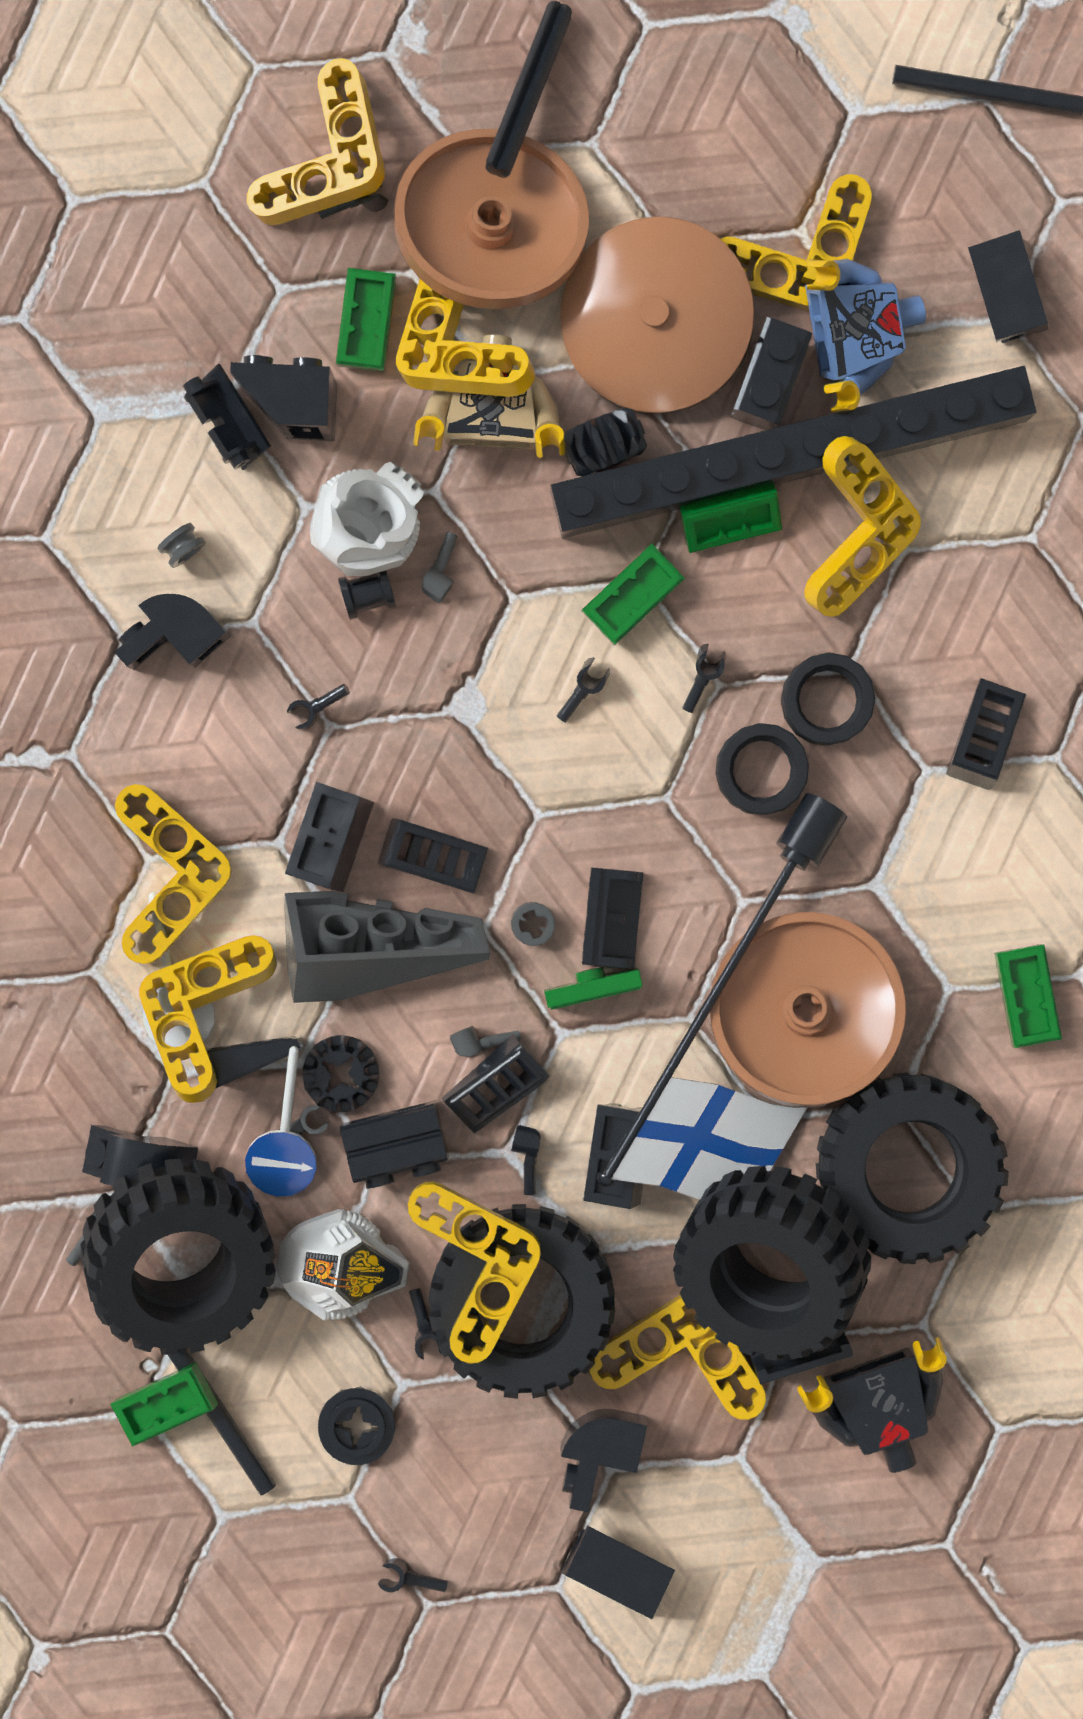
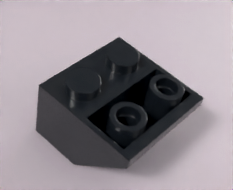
M261 355L244 356L243 363L231 362L230 373L241 390L286 439L335 441L337 382L330 366H322V360L309 357L293 358V365L273 364L272 357Z

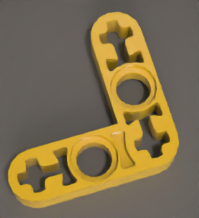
M343 58L333 59L325 64L318 76V89L332 153L264 175L250 185L247 192V204L249 209L264 224L279 225L370 195L382 185L385 178V168L366 81L355 64L350 60ZM343 76L348 78L344 87L350 102H344L341 95L335 89L339 86V78ZM355 116L362 118L361 130L355 136L341 137L340 128L346 119ZM352 152H359V156L368 166L363 170L364 177L360 179L353 175L358 172V165ZM315 175L326 176L327 184L320 194L316 196L305 195V185L311 177ZM275 192L278 197L273 199L274 206L267 209L264 204L269 201L268 194ZM293 192L297 197L296 201H293L290 198V195H293Z
M854 174L840 176L833 182L827 194L806 260L736 237L720 238L730 250L736 252L735 256L740 263L749 265L751 255L759 258L753 268L752 279L749 281L752 294L809 312L805 287L799 286L797 296L789 294L796 280L797 270L805 272L800 282L813 284L817 276L815 267H807V261L853 260L871 204L872 192L870 185L864 178ZM847 187L854 188L856 190L855 198L862 201V204H853L846 221L847 223H856L855 228L844 221L827 219L828 215L835 219L838 218L843 199L836 196V193L844 194ZM839 232L848 243L846 253L838 257L827 255L821 247V239L826 233ZM778 263L785 268L788 277L787 282L782 287L770 288L762 282L760 272L766 264Z
M419 279L396 355V365L405 382L412 388L505 397L518 396L525 393L535 380V370L527 353L522 348L513 345L453 341L464 304L448 299L445 296L442 299L441 294ZM432 314L444 315V320L439 327L433 330L421 329L423 321ZM425 354L426 358L428 359V362L421 363L423 356ZM465 359L477 361L475 369L470 374L465 376L454 375V369L459 362ZM412 365H419L418 369L413 370ZM513 365H518L519 370H512ZM502 372H510L509 377H504Z
M848 436L836 438L828 445L822 458L823 468L832 482L863 519V522L811 575L804 589L807 603L823 615L829 617L840 615L847 610L915 539L921 527V517L917 509L873 452L866 445ZM849 453V460L860 470L856 474L845 469L847 464L844 459ZM879 481L881 489L878 497L873 502L865 504V490L871 483ZM896 517H897V521H898V523H899V526H898L897 528L895 527V524L893 523V521H894V519H895ZM878 534V538L884 541L883 544L875 540ZM870 546V559L863 567L855 569L854 560L857 553L864 547ZM843 571L850 575L847 581V578L841 575ZM829 586H831L830 589L833 593L828 598V595L825 591Z
M134 784L125 787L118 794L115 802L116 814L129 829L177 871L173 878L133 920L122 935L121 944L126 956L135 963L150 964L159 960L227 886L231 879L232 869L226 856L154 791L145 785ZM144 794L148 796L149 800L145 806L157 818L162 809L169 814L156 823L150 836H147L143 829L151 824L142 816L136 814L130 819L126 815L130 810V806L126 801L132 795L137 799L143 797ZM178 825L186 831L187 843L178 852H168L161 846L160 835L166 827ZM197 841L205 846L197 852L198 855L209 863L215 859L221 862L217 870L222 876L216 883L211 879L206 880L204 883L200 882L198 877L202 871L191 860L185 869L179 864V861L191 854ZM173 893H183L190 900V912L182 920H171L164 913V901ZM154 911L158 919L163 924L173 928L174 932L167 938L164 931L160 930L152 940L153 945L156 947L155 951L152 954L142 951L137 955L133 951L137 943L132 937L137 931L147 934L156 925L147 920Z
M256 935L242 937L154 971L141 982L139 988L140 1000L167 1076L177 1096L185 1102L198 1103L206 1100L215 1091L217 1084L216 1073L192 1010L261 984L271 978L276 970L277 961L272 946L263 937ZM251 952H256L260 957L259 962L261 965L251 968L247 955ZM228 960L232 961L237 976L232 978L225 963ZM207 967L219 969L221 977L214 986L204 988L196 984V976L202 969ZM160 987H166L169 992L168 998L174 1012L165 1015L159 1000L156 998L158 997L157 989ZM181 1025L190 1029V1038L182 1046L172 1047L165 1043V1036L171 1028ZM191 1059L196 1072L200 1075L198 1077L200 1084L190 1087L186 1081L188 1076L182 1060Z
M433 1181L424 1182L413 1190L408 1201V1213L412 1221L419 1227L486 1261L478 1280L453 1325L450 1335V1348L458 1359L470 1364L479 1363L492 1352L529 1282L541 1255L540 1243L536 1235L525 1227L440 1183ZM432 1192L437 1193L440 1196L438 1204L450 1212L454 1202L463 1206L455 1215L451 1231L441 1227L447 1221V1217L437 1212H433L429 1218L421 1215L422 1205L416 1202L419 1196L428 1198ZM473 1214L482 1216L486 1219L489 1226L486 1237L477 1242L468 1241L460 1232L461 1221ZM498 1225L507 1229L502 1234L501 1239L515 1245L519 1242L520 1238L528 1242L527 1251L532 1254L529 1260L520 1258L517 1264L510 1262V1251L498 1244L495 1254L485 1250L494 1241ZM497 1281L503 1283L508 1288L510 1298L505 1306L493 1309L483 1303L481 1291L486 1284ZM474 1307L484 1317L499 1321L495 1327L486 1321L480 1337L486 1344L483 1348L475 1345L471 1351H467L463 1348L464 1339L459 1336V1333L461 1331L470 1333L474 1328L478 1316L469 1314L471 1308Z
M678 1295L611 1337L604 1351H599L595 1357V1365L590 1369L592 1379L598 1386L605 1389H617L687 1347L724 1408L731 1416L740 1420H749L756 1417L763 1410L766 1403V1394L763 1386L759 1383L754 1370L743 1353L739 1352L740 1348L737 1345L729 1342L727 1346L732 1351L729 1363L721 1368H713L704 1360L706 1348L710 1344L720 1342L715 1339L716 1332L711 1328L707 1327L704 1330L700 1324L694 1326L691 1321H687L677 1327L682 1337L677 1340L673 1339L670 1327L661 1318L670 1314L672 1323L685 1315L683 1310L685 1303L681 1295ZM656 1327L664 1333L665 1344L661 1350L655 1353H647L639 1347L638 1336L644 1329ZM629 1340L634 1355L642 1362L633 1366L632 1359L629 1357L619 1364L620 1374L613 1377L610 1372L601 1374L598 1370L603 1366L602 1357L608 1354L613 1360L619 1358L626 1353V1349L621 1343ZM739 1366H743L745 1370L744 1372L736 1373L743 1388L748 1390L754 1387L756 1389L751 1395L753 1404L745 1407L742 1402L736 1404L731 1402L736 1397V1394L728 1379L722 1386L717 1382L718 1379L731 1376Z

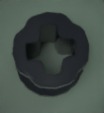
M387 570L348 580L346 576L338 578L350 620L356 619L359 612L385 605L388 608L396 607Z

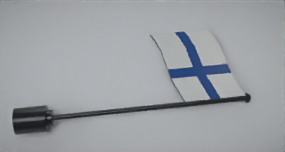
M805 793L776 842L783 849L780 857L787 864L604 1173L598 1172L597 1180L602 1186L608 1187L615 1183L613 1180L650 1184L700 1200L705 1190L713 1182L721 1181L724 1175L732 1171L741 1170L744 1174L748 1167L766 1166L767 1171L772 1169L807 1107L767 1103L718 1084L674 1078L672 1075L795 867L803 871L806 870L808 865L819 867L847 819V815L832 803L814 794Z

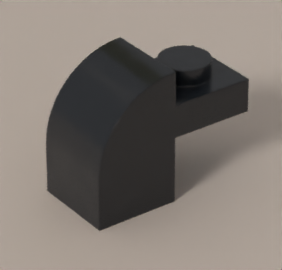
M160 594L148 598L138 605L150 621L145 626L139 621L125 631L119 638L122 646L114 653L126 667L135 670L169 641L191 666L196 668L227 641L231 635L209 610L192 598L180 594Z
M91 1125L82 1172L101 1178L100 1183L112 1186L114 1182L124 1175L128 1179L139 1175L137 1168L150 1163L152 1168L155 1169L165 1166V1160L181 1159L182 1165L190 1166L192 1160L197 1158L198 1147L166 1137L137 1136L108 1126Z
M598 1409L582 1415L571 1424L560 1446L561 1457L577 1460L576 1464L567 1463L562 1485V1492L570 1493L569 1509L589 1512L599 1465L637 1473L647 1429L646 1416L616 1409Z

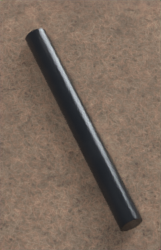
M895 65L892 84L1078 116L1083 114V96L902 65Z
M178 1349V1355H168L177 1370L195 1363L187 1349ZM206 1379L218 1402L216 1408L206 1414L260 1496L272 1490L276 1483Z

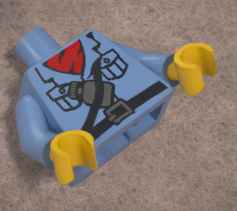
M852 260L807 261V267H815L817 273L815 282L805 285L820 376L831 380H840V382L826 384L824 392L826 394L836 392L837 404L834 408H831L832 413L853 410L859 405L860 396L870 389L892 367L894 357L905 351L906 345L903 329L925 323L926 312L924 303L919 295L898 300L897 288L894 283L882 281L876 270Z

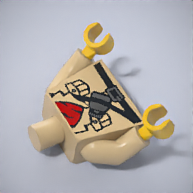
M484 335L483 343L511 345L512 338L504 335ZM461 361L459 370L454 371V375L465 376L470 374L475 369L477 361ZM513 365L512 370H519L518 365ZM502 372L504 377H509L510 372ZM535 376L532 386L525 393L512 397L434 391L428 399L423 417L418 419L415 424L413 444L418 446L419 440L422 437H432L435 439L434 451L441 450L444 436L445 444L536 450L537 457L543 458V447L555 445L559 447L560 456L565 454L564 432L560 427L558 407L544 381Z

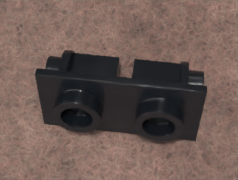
M221 364L216 365L202 380L197 376L183 385L186 391L184 399L186 402H189L202 425L213 422L215 427L208 432V435L222 455V460L225 464L230 463L233 469L241 467L242 470H245L271 447Z

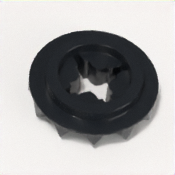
M346 1035L325 1038L309 1051L302 1068L304 1088L316 1105L335 1113L356 1110L372 1097L379 1082L377 1059L372 1050L357 1038ZM350 1057H353L354 1061L351 1063V1069L348 1074L353 1078V1082L358 1087L356 1088L352 1084L348 1085L341 1082L337 1087L334 1086L329 1091L327 1088L331 1084L329 1081L333 1074L328 1070V1066L323 1061L325 1060L329 1064L333 1063L336 1066H340L344 1061L347 1062Z
M362 1386L346 1390L341 1389L325 1403L318 1420V1434L325 1450L336 1460L349 1465H364L380 1458L391 1445L395 1433V1420L392 1408L382 1398L380 1393L364 1389ZM357 1407H361L360 1413H362L363 1422L370 1423L371 1426H378V1428L364 1429L358 1438L357 1445H354L351 1428L344 1427L343 1424H336V1422L343 1423V1421L351 1420Z

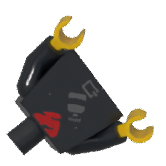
M939 1337L935 1338V1347L928 1351H923L920 1342L915 1341L912 1345L915 1356L907 1347L825 1377L818 1375L816 1376L819 1382L817 1389L812 1392H805L800 1385L797 1387V1391L806 1408L815 1416L820 1427L844 1446H859L864 1455L882 1450L889 1472H901L917 1464L909 1440L928 1433L927 1421L936 1415L943 1384L942 1368L946 1364L947 1357Z

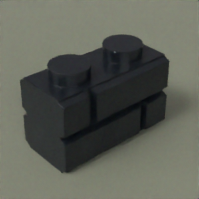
M766 318L733 407L731 418L763 430L779 427L813 333L774 318Z
M436 1100L345 1122L340 1125V1133L353 1184L365 1181L367 1189L395 1182L394 1173L412 1169L413 1177L441 1171L440 1162L449 1159V1152Z

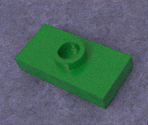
M355 268L347 269L336 356L337 367L385 372L397 278L395 273Z
M773 482L679 506L689 553L783 530L777 490Z
M651 543L581 611L615 646L681 584L685 578Z
M1037 944L995 952L994 955L1012 1047L1019 1048L1061 1040L1062 1035L1045 945Z
M603 967L577 972L575 973L577 982L544 989L548 1008L553 1010L639 990L643 985L638 968L605 975Z
M197 1362L116 1398L110 1405L133 1447L214 1410L218 1402Z

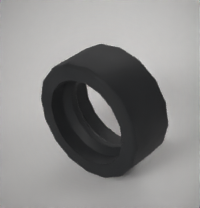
M828 652L811 656L792 670L783 685L781 706L784 719L796 735L809 743L829 746L846 742L863 731L873 715L876 697L872 680L862 665L846 655ZM823 671L837 672L846 677L854 687L856 695L855 710L850 718L840 726L832 728L816 726L807 720L801 711L799 702L801 688L806 680L815 673Z
M758 723L741 728L725 741L717 755L715 775L721 793L731 805L748 814L768 815L785 810L799 799L807 784L809 763L805 748L793 733L778 725ZM757 741L771 742L779 746L787 755L791 767L789 780L785 787L776 795L767 798L752 797L743 792L736 783L733 773L734 761L740 750L746 745Z

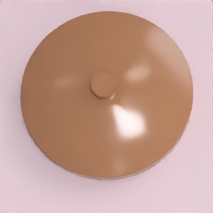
M498 129L461 131L448 135L425 148L404 172L396 193L394 208V229L398 246L413 272L426 285L446 298L464 305L483 309H508L536 302L558 289L577 267L584 251L589 228L587 199L578 178L567 163L544 144L525 136L511 174L507 178L490 174L486 170V159Z
M647 217L618 225L596 239L584 251L577 267L566 282L561 303L560 319L567 353L580 376L593 390L611 403L622 408L633 409L634 412L669 414L687 410L707 401L728 384L742 365L748 352L754 330L755 312L752 291L746 273L737 257L722 240L705 228L689 221L671 217Z
M798 912L774 917L762 923L711 1009L710 1019L715 1042L721 1056L732 1072L745 1085L765 1098L778 1103L798 1107H819L835 1104L855 1096L870 1086L884 1072L894 1057L902 1038L905 1025L906 1003L902 981L894 962L881 944L869 933L837 916L815 912ZM743 936L725 955L714 978L712 989Z

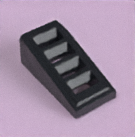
M980 678L946 771L948 776L987 790L992 789L998 781L1024 703L1025 693ZM984 699L1010 708L1008 714L1006 715L982 706ZM977 718L1002 726V731L998 732L976 724ZM974 737L996 745L995 750L992 751L972 744L970 739ZM964 757H971L973 759L989 764V766H985L980 763L968 760Z
M392 818L378 864L474 894L488 847L404 820ZM408 833L412 837L404 861L398 860L397 856L404 834ZM423 839L431 840L424 865L423 867L417 866L416 862ZM444 844L450 846L443 871L439 873L435 871ZM463 850L469 852L461 879L453 877L460 852Z
M512 1034L444 1095L442 1100L475 1134L536 1090L550 1075L544 1066ZM514 1061L525 1070L519 1076L509 1068V1065ZM499 1072L510 1082L505 1089L493 1078ZM484 1083L496 1095L490 1102L477 1089ZM468 1095L482 1107L476 1115L462 1101Z
M290 1036L208 1048L207 1052L216 1073V1088L287 1057L292 1046H296L301 1051L304 1049L303 1046H305L302 1036Z

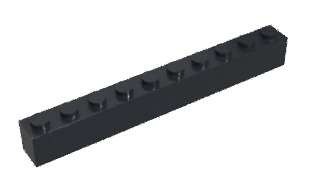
M1024 365L857 407L853 410L837 412L550 484V493L563 539L679 510L680 505L772 482L774 485L826 473L823 468L822 459L824 452L832 441L842 436L852 437L861 442L873 452L877 459H882L1025 423L1037 411ZM850 453L844 459L847 464L846 467L854 466L849 460Z

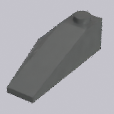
M337 891L284 894L287 971L293 1003L344 1000L486 961L490 957L482 918L424 908L418 913L392 909L393 902L377 899L376 905L348 901L349 894Z

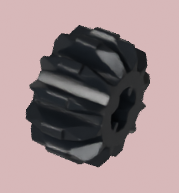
M625 407L617 409L569 429L564 435L565 456L577 476L598 473L641 455L647 447L644 437L645 431L633 409Z

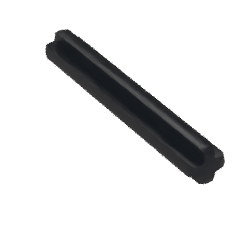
M551 1L546 7L486 159L485 167L490 174L501 178H507L511 174L571 20L572 9L567 4Z

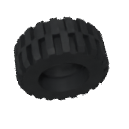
M907 1072L893 1073V1077L885 1079L878 1077L866 1089L844 1100L845 1103L837 1112L834 1110L831 1112L826 1120L828 1127L825 1135H820L817 1150L820 1153L819 1163H815L816 1178L820 1181L821 1188L827 1190L830 1187L841 1196L840 1203L844 1208L847 1206L852 1208L859 1218L856 1227H863L870 1244L868 1250L872 1254L883 1259L888 1257L895 1258L904 1264H915L916 1260L926 1259L929 1263L944 1260L943 1254L952 1250L957 1254L970 1247L967 1242L976 1233L982 1237L991 1227L986 1221L993 1211L999 1214L1004 1202L999 1197L1001 1187L1008 1186L1009 1171L1004 1168L1003 1159L1008 1157L1005 1143L997 1135L996 1131L999 1128L993 1118L981 1108V1104L971 1095L949 1082L947 1083L933 1076L925 1074L911 1075ZM905 1122H920L939 1130L951 1144L956 1159L954 1178L944 1196L932 1206L918 1212L896 1211L881 1203L871 1191L866 1176L867 1156L876 1139L890 1127Z
M181 1159L165 1160V1166L153 1169L151 1163L137 1168L139 1175L131 1179L124 1175L112 1184L114 1193L111 1196L104 1193L93 1205L96 1216L90 1215L87 1217L82 1230L84 1240L80 1243L81 1261L90 1301L93 1302L95 1313L102 1324L110 1326L111 1334L122 1342H128L132 1338L134 1348L145 1352H151L153 1347L160 1348L161 1355H178V1349L189 1348L190 1353L205 1350L204 1345L215 1340L219 1345L232 1338L230 1332L238 1327L242 1330L254 1319L251 1311L253 1308L260 1310L269 1296L266 1287H270L274 1283L276 1272L273 1263L276 1258L275 1248L260 1205L255 1201L252 1191L244 1182H236L232 1172L223 1167H217L212 1172L209 1162L194 1159L191 1165L188 1166L182 1165ZM179 1232H200L221 1241L219 1250L212 1261L201 1271L190 1277L176 1281H157L144 1277L134 1270L137 1261L144 1251L153 1243L168 1235Z
M766 1166L748 1167L744 1174L741 1170L732 1171L724 1175L721 1181L713 1182L705 1190L675 1245L673 1254L675 1282L678 1287H683L680 1291L681 1298L687 1309L693 1308L695 1310V1320L704 1330L709 1327L716 1332L715 1339L726 1346L731 1342L741 1347L739 1351L741 1353L754 1356L758 1352L765 1354V1359L781 1360L786 1354H789L791 1359L809 1356L811 1350L815 1353L829 1347L833 1340L839 1338L846 1330L868 1282L867 1277L871 1270V1255L867 1249L870 1244L863 1227H856L859 1218L850 1206L845 1208L840 1203L841 1196L829 1187L825 1190L816 1184L818 1179L806 1173L803 1177L791 1174L792 1169L778 1166L773 1171H767ZM758 1243L781 1251L800 1267L807 1281L786 1282L761 1273L746 1260L737 1244Z
M513 1204L512 1208L500 1211L497 1207L492 1209V1211L525 1227L536 1235L540 1243L541 1255L539 1259L550 1264L562 1277L568 1292V1308L563 1322L551 1336L535 1343L515 1344L499 1338L490 1355L479 1363L470 1364L458 1359L450 1348L451 1331L486 1261L448 1242L436 1265L430 1287L429 1318L432 1331L436 1332L438 1338L437 1345L443 1356L450 1357L454 1363L453 1369L462 1378L470 1376L476 1380L477 1388L490 1393L492 1388L504 1391V1397L518 1399V1393H532L533 1398L547 1396L548 1389L558 1386L560 1390H563L574 1384L573 1378L580 1372L586 1374L595 1365V1357L599 1351H604L610 1339L609 1331L611 1324H614L615 1292L611 1271L606 1257H603L599 1249L598 1243L591 1234L587 1235L580 1228L579 1223L569 1216L563 1218L555 1214L554 1209L540 1206V1209L526 1208V1204ZM481 1217L476 1221L470 1220L461 1227L460 1232L468 1241L477 1242L486 1237L489 1226L486 1219ZM500 1225L497 1226L494 1241L485 1249L495 1254L498 1244L510 1251V1257L518 1255L532 1256L527 1251L528 1242L525 1239L520 1238L516 1245L501 1239L502 1234L507 1229ZM474 1307L469 1312V1314L478 1316L474 1328L470 1333L464 1331L459 1333V1336L464 1339L463 1348L467 1351H471L475 1345L483 1348L486 1344L480 1339L484 1324Z

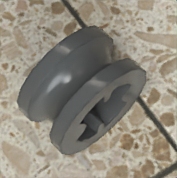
M191 522L172 532L157 547L161 554L167 553L170 556L168 563L172 568L178 567L192 558L206 544L203 537H195V527Z
M527 902L520 905L514 911L511 919V929L515 937L523 944L529 946L541 945L547 942L553 935L555 928L554 917L551 911L543 904ZM531 910L534 911L537 917L545 916L546 928L540 927L543 933L537 937H532L529 931H521L519 928L520 920L526 921L522 915Z

